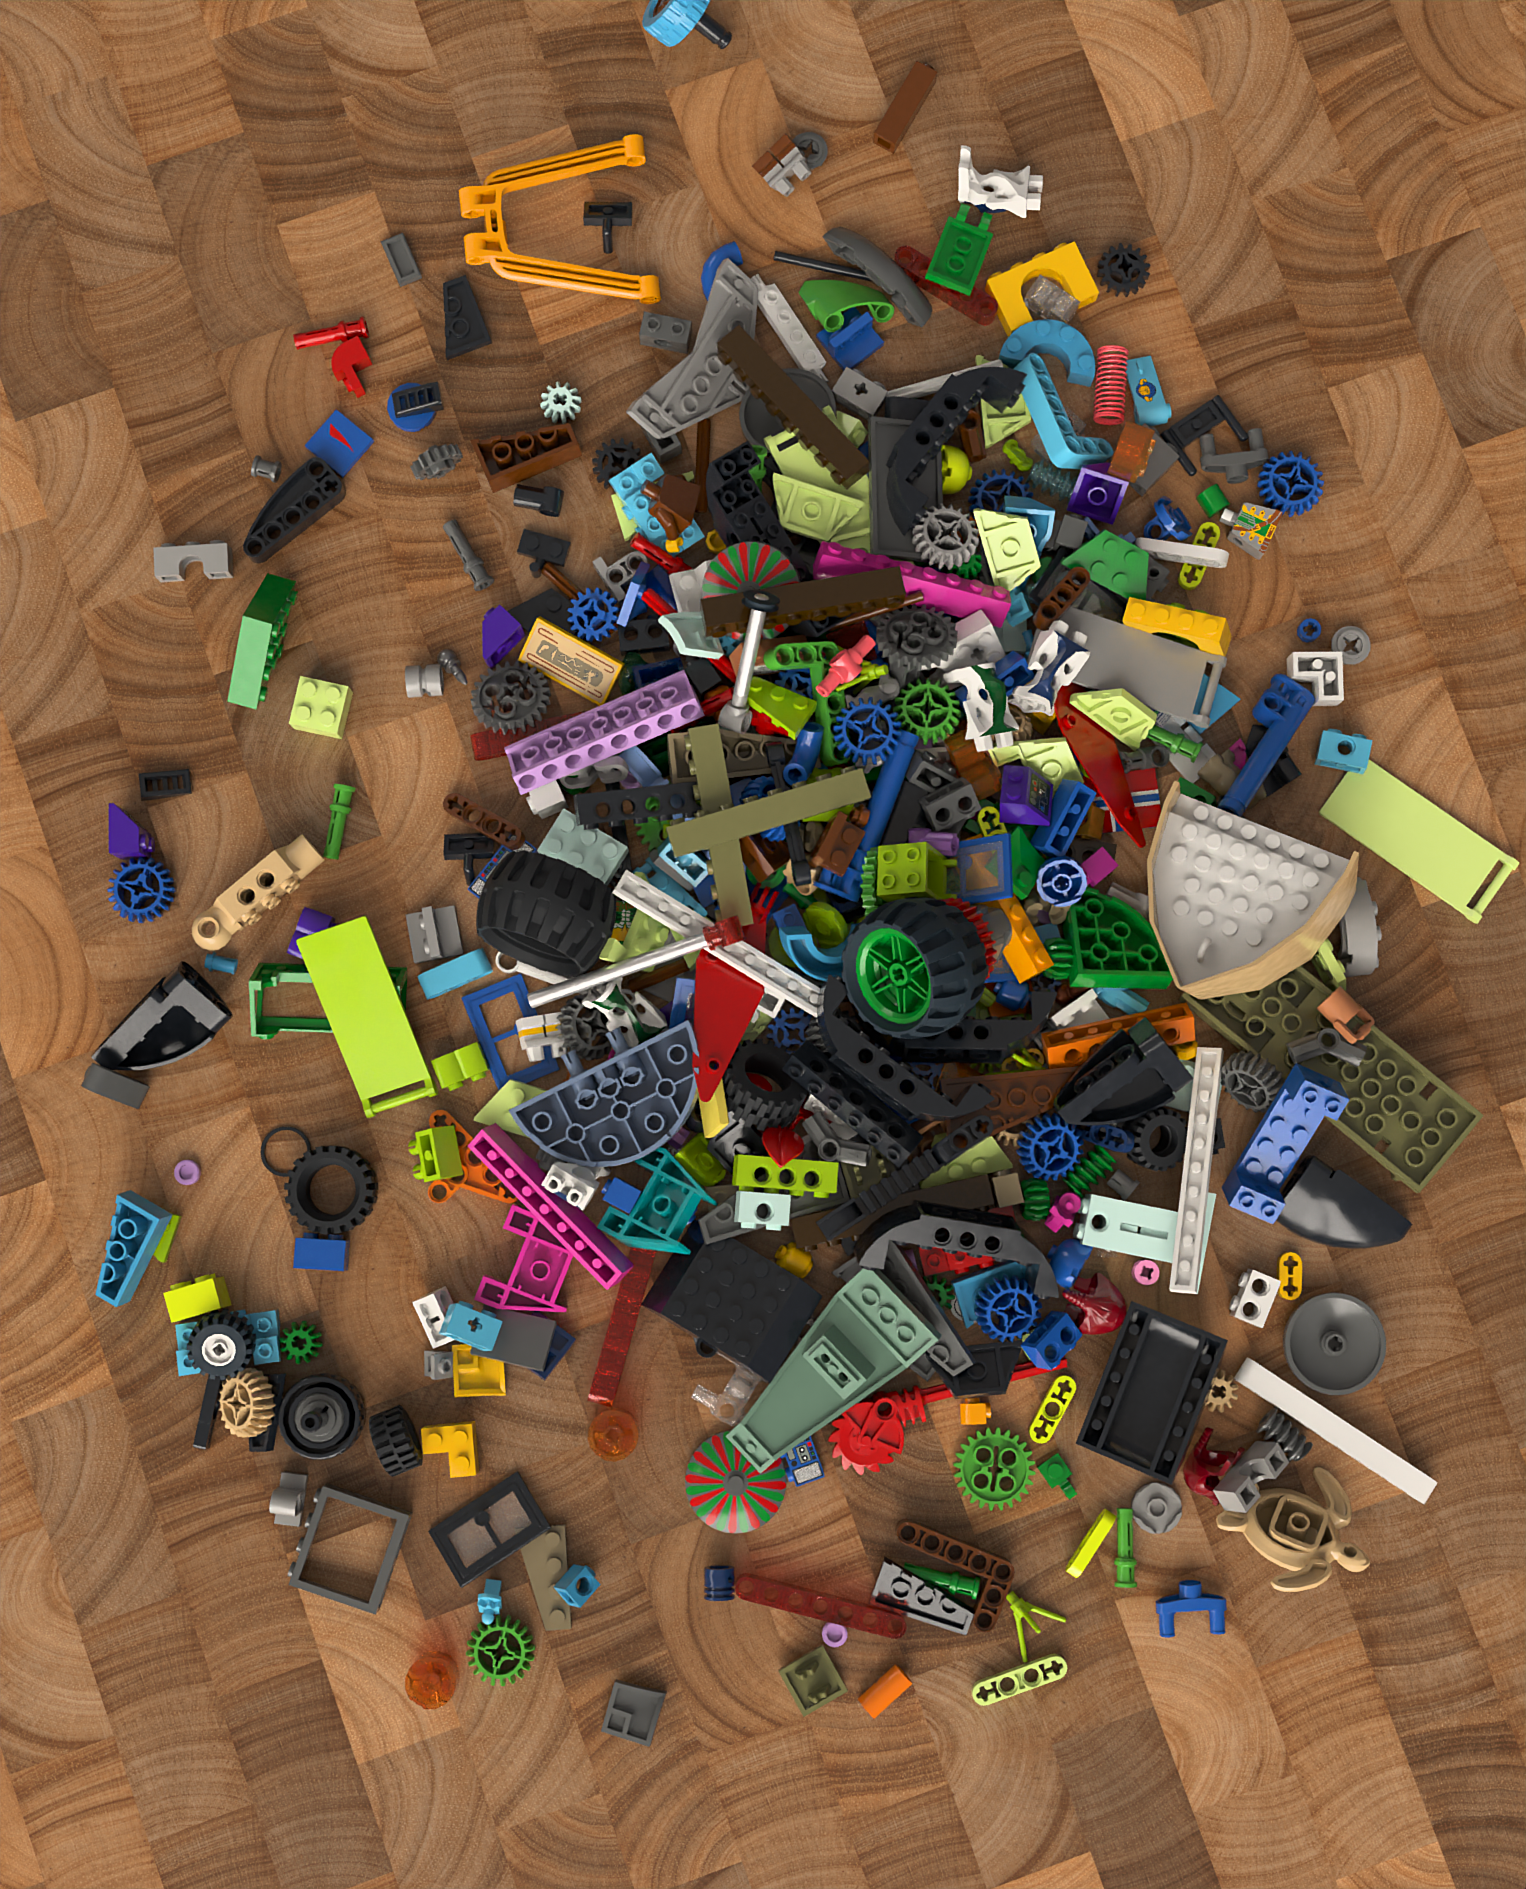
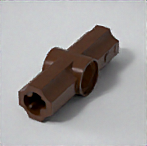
M977 407L970 409L969 415L964 421H971L975 426L968 428L962 423L961 426L958 425L957 431L961 436L963 451L971 463L979 462L987 457L980 426L981 417L977 412Z

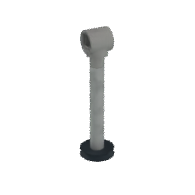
M747 590L743 592L745 598L741 600L742 604L750 608L751 612L732 700L724 705L718 721L720 726L740 734L746 733L752 721V712L749 710L747 699L766 612L777 611L779 607L776 604L781 602L776 595L761 590Z

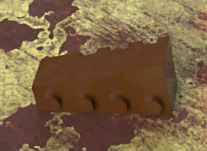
M570 423L538 428V431L532 432L520 431L516 432L515 435L504 437L497 435L491 436V439L470 440L493 493L582 456L579 443Z

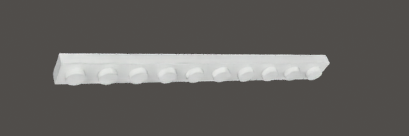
M628 870L624 872L613 890V894L685 938L705 932L710 946L703 949L817 1018L819 987Z
M1197 1047L1169 1287L1171 1292L1197 1294L1222 1073L1221 1068L1224 1055L1222 1048Z

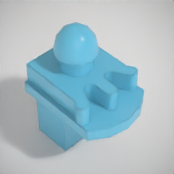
M486 1579L484 1593L478 1594L477 1606L479 1607V1613H483L482 1621L487 1625L493 1622L494 1614L500 1615V1609H502V1597L500 1596L502 1582L500 1580Z

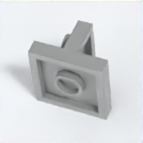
M454 905L434 909L432 906L424 907L422 912L406 914L415 964L464 955L456 907Z

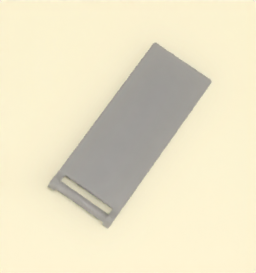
M1070 607L1059 619L1069 626L1065 635L1068 639L1071 633L1075 631L1088 636L1084 648L1090 651V656L1076 677L1071 681L1072 683L1096 691L1123 688L1150 709L1186 720L1201 728L1209 727L1211 721L1209 715L1222 668L1227 663L1226 657L1210 654ZM1043 613L1045 617L1051 618L1049 614ZM1036 628L1031 649L1028 655V665L1040 632L1043 631L1038 628ZM1043 654L1039 659L1041 665L1045 663ZM1208 662L1213 667L1200 714L1196 715L1193 714L1206 663ZM1065 664L1064 672L1067 674L1069 666Z

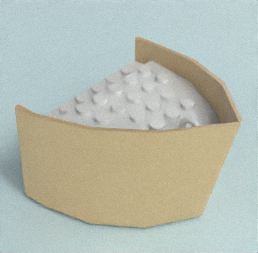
M1174 781L1164 801L1147 858L1149 920L1175 985L1198 999L1263 989L1311 960L1346 913L1356 892L1359 853L1354 851L1350 860L1183 795L1180 792V783Z

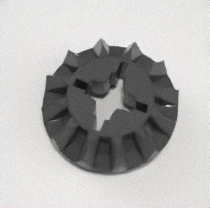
M804 132L793 139L801 151L807 150L810 144H812V152L814 154H810L807 157V164L812 171L814 168L822 166L825 159H827L828 148L825 140L820 135L813 132Z

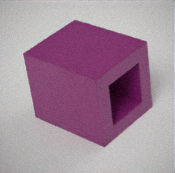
M1103 846L1081 864L1086 873L1087 885L1090 884L1092 888L1119 866Z

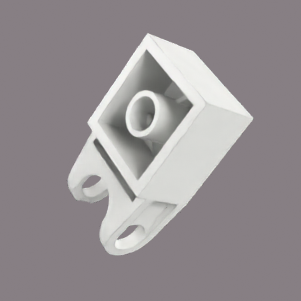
M981 609L955 623V630L958 631L957 647L954 648L953 655H948L947 662L941 660L940 666L934 663L931 664V668L937 667L936 671L929 677L931 684L934 685L939 680L941 682L940 688L948 685L949 690H952L963 684H946L943 674L974 665L996 663L1006 656L991 622ZM925 665L921 668V670L928 669Z

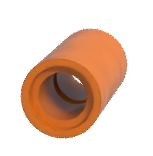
M895 1664L876 1683L868 1688L858 1700L864 1709L875 1719L913 1683L905 1672Z

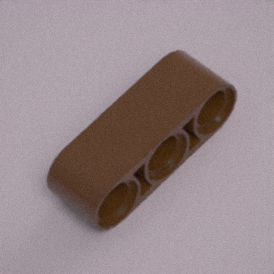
M1074 567L1043 600L1033 616V623L1036 628L1043 631L1049 630L1053 621H1058L1082 595L1090 582V574L1085 568ZM1073 580H1077L1080 585L1074 583ZM1058 596L1063 597L1066 601H1061ZM1043 613L1049 614L1051 618L1045 617Z

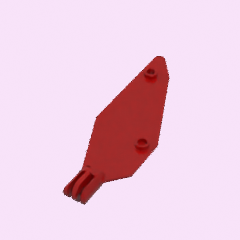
M1072 682L1068 686L1062 685L1054 703V710L1061 733L1066 737L1069 746L1117 823L1138 847H1145L1146 841L1138 818V812L1133 802L1113 735L1069 703L1072 694L1088 692L1086 687Z
M757 882L749 897L754 924L724 930L765 954L766 918L779 892L774 891L765 909L762 904L770 887L766 886L758 903H754L753 900L762 884ZM701 949L696 959L694 1030L698 1042L699 1057L693 1052L692 1067L699 1098L703 1102H709L764 994V986L705 949ZM715 1063L717 1065V1069H711L709 1067V1064ZM694 1068H699V1075L694 1071Z

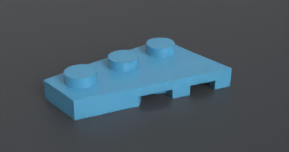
M1007 1260V1262H1002L951 1280L966 1329L974 1324L973 1321L978 1317L974 1313V1309L978 1307L975 1304V1299H982L979 1295V1290H987L985 1283L993 1285L994 1277L1002 1281L1003 1274L1007 1275L1009 1279H1011L1013 1274L1017 1275L1020 1280L1025 1277L1026 1266L1018 1264L1015 1260Z

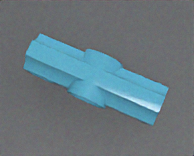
M1093 988L1098 996L1097 998L1113 1008L1117 1007L1128 1015L1146 1011L1150 1003L1128 988Z

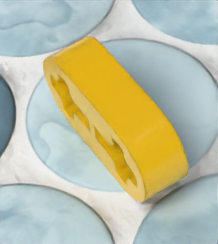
M1284 1252L1277 1260V1280L1281 1281L1277 1292L1283 1299L1294 1300L1300 1296L1302 1291V1260L1299 1255L1293 1252ZM1289 1256L1296 1263L1295 1266H1291L1290 1274H1288V1266L1283 1264L1284 1261L1288 1260ZM1288 1277H1290V1284L1295 1286V1291H1291L1289 1296L1287 1291H1283V1286L1288 1285Z

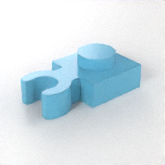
M1019 586L1010 591L1012 604L1006 618L1012 627L1034 615L1026 595L1020 592Z

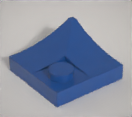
M641 561L629 585L617 624L626 627L631 619L647 612L648 605L641 599V596L646 591L650 564Z

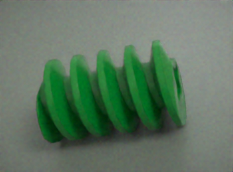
M1097 1144L1094 1145L1096 1153L1091 1150L1087 1152L1089 1160L1081 1157V1166L1073 1164L1074 1173L1067 1170V1180L1062 1178L1065 1184L1081 1199L1084 1198L1082 1189L1088 1192L1092 1191L1089 1185L1090 1182L1095 1185L1099 1184L1097 1176L1106 1178L1104 1169L1111 1172L1114 1171L1111 1163L1116 1164L1115 1160L1102 1146Z

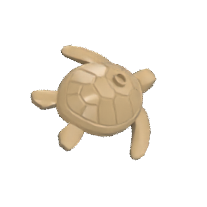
M1321 1467L1314 1468L1313 1476L1324 1495L1327 1508H1324L1311 1497L1295 1490L1271 1488L1260 1491L1256 1483L1255 1487L1261 1497L1247 1513L1223 1511L1216 1517L1218 1528L1243 1532L1249 1543L1265 1558L1281 1567L1294 1571L1275 1576L1271 1581L1274 1589L1283 1592H1298L1315 1588L1332 1574L1330 1563L1334 1560H1337L1340 1565L1352 1572L1363 1571L1370 1564L1368 1557L1362 1549L1352 1543L1340 1541L1338 1530L1348 1526L1351 1522L1352 1509L1350 1501L1339 1482Z

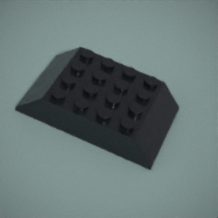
M694 1219L680 1241L682 1245L691 1251L690 1254L673 1253L641 1305L771 1384L823 1296L799 1277L732 1237L705 1244L699 1222Z
M1131 1301L1075 1444L1172 1485L1185 1459L1218 1374L1228 1340Z

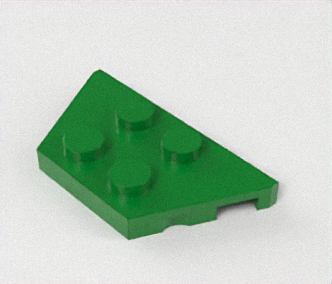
M1105 529L1096 534L1089 542H1085L1078 547L1079 549L1068 557H1064L1060 562L1070 569L1074 567L1085 568L1089 572L1091 580L1127 599L1132 597L1146 601L1149 553Z

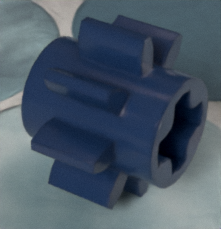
M1043 972L1037 977L1030 979L1031 982L1035 983L1033 991L1046 988L1050 992H1055L1053 987L1061 985L1059 981L1047 978L1048 981H1051V984L1043 987V983L1039 982V979L1044 977Z

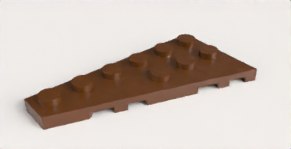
M1080 1066L940 1080V1092L945 1093L953 1100L951 1104L956 1101L965 1087L973 1083L985 1085L991 1090L990 1095L995 1098L992 1102L970 1114L957 1119L945 1120L946 1136L973 1118L985 1115L993 1122V1131L989 1136L991 1137L1054 1108V1099ZM977 1123L978 1126L975 1130L977 1132L982 1131L985 1134L986 1125H979ZM955 1136L953 1138V1143L956 1147L964 1148L966 1146L964 1137Z

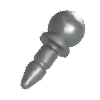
M449 649L440 651L437 656L438 664H441L447 673H452L457 681L467 685L466 675L460 668L461 663L457 659L456 654Z

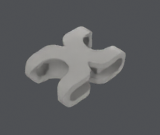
M620 752L559 778V781L564 787L569 789L588 787L597 778H600L603 783H613L626 779L629 767L625 760L619 756L622 753ZM578 775V777H576V778H570V777H568V776Z

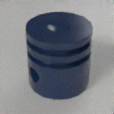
M730 1565L704 1567V1586L707 1587L704 1589V1593H706L704 1599L709 1601L735 1599V1595L732 1594L735 1592V1588H733L735 1585V1567Z

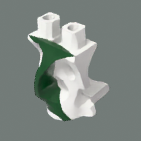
M995 663L974 665L943 674L946 684L962 683L967 687V700L962 702L968 721L965 739H974L977 752L994 749L992 735H995L997 748L1014 745L1012 731L1019 730V726L1008 708L1005 683L996 675ZM980 689H984L987 692V700H983L979 695Z
M622 977L589 988L588 995L584 998L582 1004L590 1009L596 1007L604 1013L609 1020L606 1023L609 1031L620 1026L627 1027L628 1031L622 1034L629 1047L633 1048L668 1030L669 1027L667 1026L665 1015L639 992L636 991L634 993V998L631 1001L621 989ZM641 1004L646 1010L645 1013L638 1012L636 1005ZM619 1007L625 1012H613V1009Z

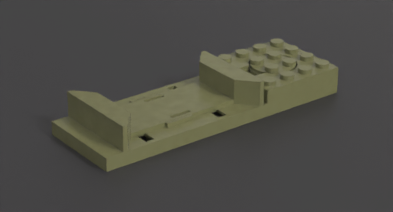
M1299 966L1261 990L1208 999H1198L1184 992L1178 999L1182 1003H1187L1192 1012L1238 1050L1245 1051L1246 1053L1252 1051L1254 1055L1259 1053L1263 1059L1268 1058V1062L1272 1065L1275 1064V1069L1282 1072L1281 1077L1285 1080L1295 1065L1289 1056L1287 1043L1320 1032L1326 1028L1336 1030L1316 1009L1333 992L1302 966ZM1355 1015L1345 1025L1351 1031L1357 1023L1361 1026L1365 1023ZM1374 1025L1371 1026L1370 1033L1363 1040L1356 1041L1367 1046L1366 1053L1358 1067L1327 1053L1297 1063L1341 1083L1350 1100L1337 1121L1327 1116L1324 1117L1391 1172L1392 1180H1401L1416 1193L1422 1191L1484 1116ZM1322 1035V1044L1325 1047H1331V1037ZM1430 1081L1437 1088L1426 1099L1420 1092ZM1381 1139L1389 1145L1382 1154L1374 1149Z

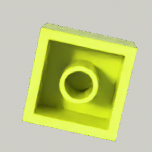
M215 1273L195 1278V1284L187 1281L171 1285V1291L163 1293L171 1323L232 1305L224 1276L216 1278Z

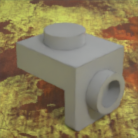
M440 1350L424 1351V1375L431 1377L432 1380L453 1377V1352Z

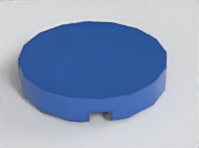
M406 383L398 386L392 393L417 387L420 384ZM391 393L388 399L387 410L390 419L398 428L407 432H417L432 423L436 411L396 418ZM432 393L428 394L429 402L434 401ZM423 395L419 396L420 405L424 404ZM409 397L410 405L414 407V397ZM400 399L401 410L406 409L405 399Z

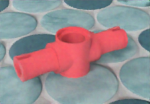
M864 635L854 647L844 649L836 654L829 662L831 668L828 675L816 686L817 692L823 697H828L840 683H848L862 671L861 664L863 663V658L876 645L875 641L869 635Z

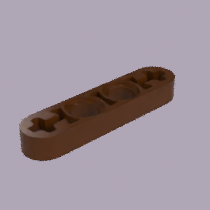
M451 793L445 797L443 801L444 810L455 819L508 849L517 850L523 846L525 835L516 825L461 794ZM459 803L464 808L463 812L456 807H452V804ZM474 810L480 811V816L476 821H469L471 812ZM493 821H498V829L495 832H489V824ZM505 831H507L509 834L513 836L516 835V840H510L507 836H505Z

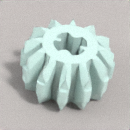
M557 381L555 389L548 385V393H542L541 397L544 401L540 403L541 409L545 410L544 415L546 418L552 416L553 423L558 422L559 418H561L562 423L566 424L567 417L574 420V413H580L581 408L579 404L582 403L581 397L577 396L578 390L576 388L570 389L568 382L561 387L560 382ZM557 401L565 402V405L557 404Z

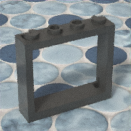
M326 1483L322 1489H317L313 1502L316 1503L314 1513L310 1512L306 1519L305 1527L308 1528L305 1538L301 1537L297 1545L296 1552H299L297 1562H292L287 1575L291 1577L289 1585L376 1615L380 1610L413 1512ZM329 1497L397 1520L369 1601L301 1578Z

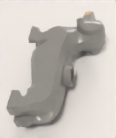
M889 673L881 675L879 685L862 689L856 697L846 695L847 708L849 711L851 710L849 706L851 701L854 702L855 706H859V698H863L864 704H868V698L873 697V705H876L879 699L883 700V704L893 700L900 692L898 681L895 678H891ZM871 713L860 714L854 718V721H865ZM879 716L876 727L883 731V734L887 735L886 722L884 720L880 721ZM872 723L870 727L862 729L864 733V739L865 736H869V733L870 735L873 734ZM870 742L864 750L876 749L884 742ZM878 756L876 757L877 765H873L872 758L867 759V765L863 766L862 758L859 757L855 766L857 769H864V773H869L872 768L881 766L883 761Z

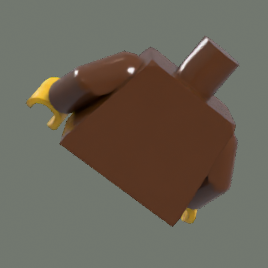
M682 474L664 475L656 484L645 480L640 489V493L651 498L648 512L664 528L667 536L665 546L669 553L680 551L678 546H682L684 540L682 537H679V534L692 524L701 486L688 482Z

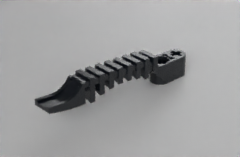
M985 1115L973 1118L935 1144L932 1149L924 1151L922 1156L912 1159L910 1164L906 1163L899 1171L892 1172L887 1179L885 1177L880 1180L879 1184L870 1186L867 1192L865 1190L862 1191L856 1199L853 1197L818 1220L816 1224L827 1241H831L861 1222L869 1214H874L877 1209L883 1208L889 1201L897 1199L900 1194L903 1195L909 1188L915 1187L920 1181L929 1178L932 1173L938 1172L941 1167L949 1165L953 1160L986 1140L993 1131L992 1120ZM977 1123L979 1125H986L985 1134L982 1131L977 1132L975 1130L978 1126ZM955 1136L965 1138L966 1146L964 1148H958L954 1145L953 1138Z

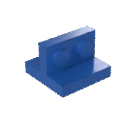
M851 307L842 314L844 324L841 329L835 332H828L824 328L816 334L817 340L843 371L846 367L852 370L884 346V341L872 328L873 318L868 312L861 315L856 307Z

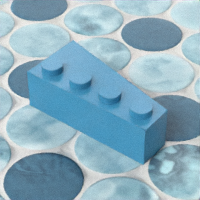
M131 1190L117 1194L115 1202L117 1204L116 1212L111 1220L110 1239L107 1240L105 1248L107 1250L106 1258L101 1266L95 1294L115 1307L130 1302L172 1217L171 1213Z

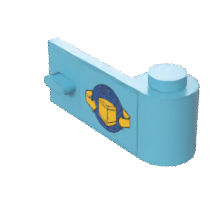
M1151 356L1127 360L1128 365L1126 366L1127 371L1125 373L1127 374L1126 378L1134 401L1133 413L1136 427L1139 429L1144 423L1149 427L1167 423L1168 418H1171L1172 415L1169 403L1165 402Z

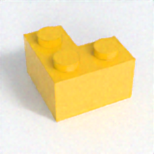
M475 1421L427 1425L421 1428L423 1454L448 1452L450 1478L474 1476L479 1473Z

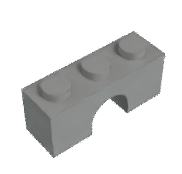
M222 540L210 541V544L187 542L185 546L165 543L161 544V547L153 548L154 573L160 582L185 581V569L188 564L194 561L203 562L204 574L209 579L234 578L232 548Z
M1255 1441L1213 1489V1492L1225 1511L1247 1513L1261 1497L1255 1484L1264 1479H1276L1289 1464V1461L1278 1442Z

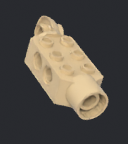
M303 834L289 845L275 849L218 896L213 906L195 918L192 925V937L196 944L207 950H218L224 947L237 930L242 931L248 924L250 926L254 925L262 918L261 914L266 909L271 910L281 902L280 898L284 894L294 892L300 886L299 882L324 862L325 859ZM274 878V883L269 886V881ZM255 894L254 900L249 902L250 897ZM210 923H215L216 930L214 934L208 936L206 934V927Z

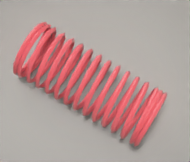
M1106 345L1097 350L1098 364L1096 365V395L1094 397L1095 411L1093 413V420L1098 424L1117 425L1125 420L1123 415L1125 413L1123 410L1125 408V400L1123 398L1126 397L1124 393L1126 392L1125 382L1127 379L1125 377L1127 374L1125 372L1127 371L1126 366L1128 364L1126 361L1128 360L1129 351L1122 346ZM1106 351L1125 352L1124 354H1102ZM1106 362V363H1113V364L1103 365V364H1101V363ZM1101 368H1110V369H1120V368H1124L1125 370H1124V371H1121V370H1102ZM1102 373H1108V374H1121V373H1123V374H1125V375H1124V376H1120V375H1105V376H1104V375H1101V374H1102ZM1103 378H1106V379H1124V381H1117V380H1107V381H1103V380H1101V379H1103ZM1100 384H1123L1124 386H1102ZM1101 389H1109V390H1119V389H1122V390H1124V391H1122V392H1119V391H1101ZM1101 394H1107V395H1120V394H1121V395H1123V397H1117V396H1106V397H1103V396H1100V395H1101ZM1102 399H1105V400H1123V402H1121V403H1120V402H1114V401L1102 402V401H1099V400H1102ZM1103 404H1104V405H1110V406L1122 405L1123 407H1121V408H1119V407H1101V406H1099V405H1103ZM1101 416H1115V417H1119V418H1118V419H1106V418H1102Z

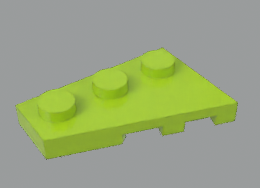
M753 675L747 704L757 712L765 713L772 719L771 723L778 728L780 726L788 731V736L795 740L815 711L817 701Z

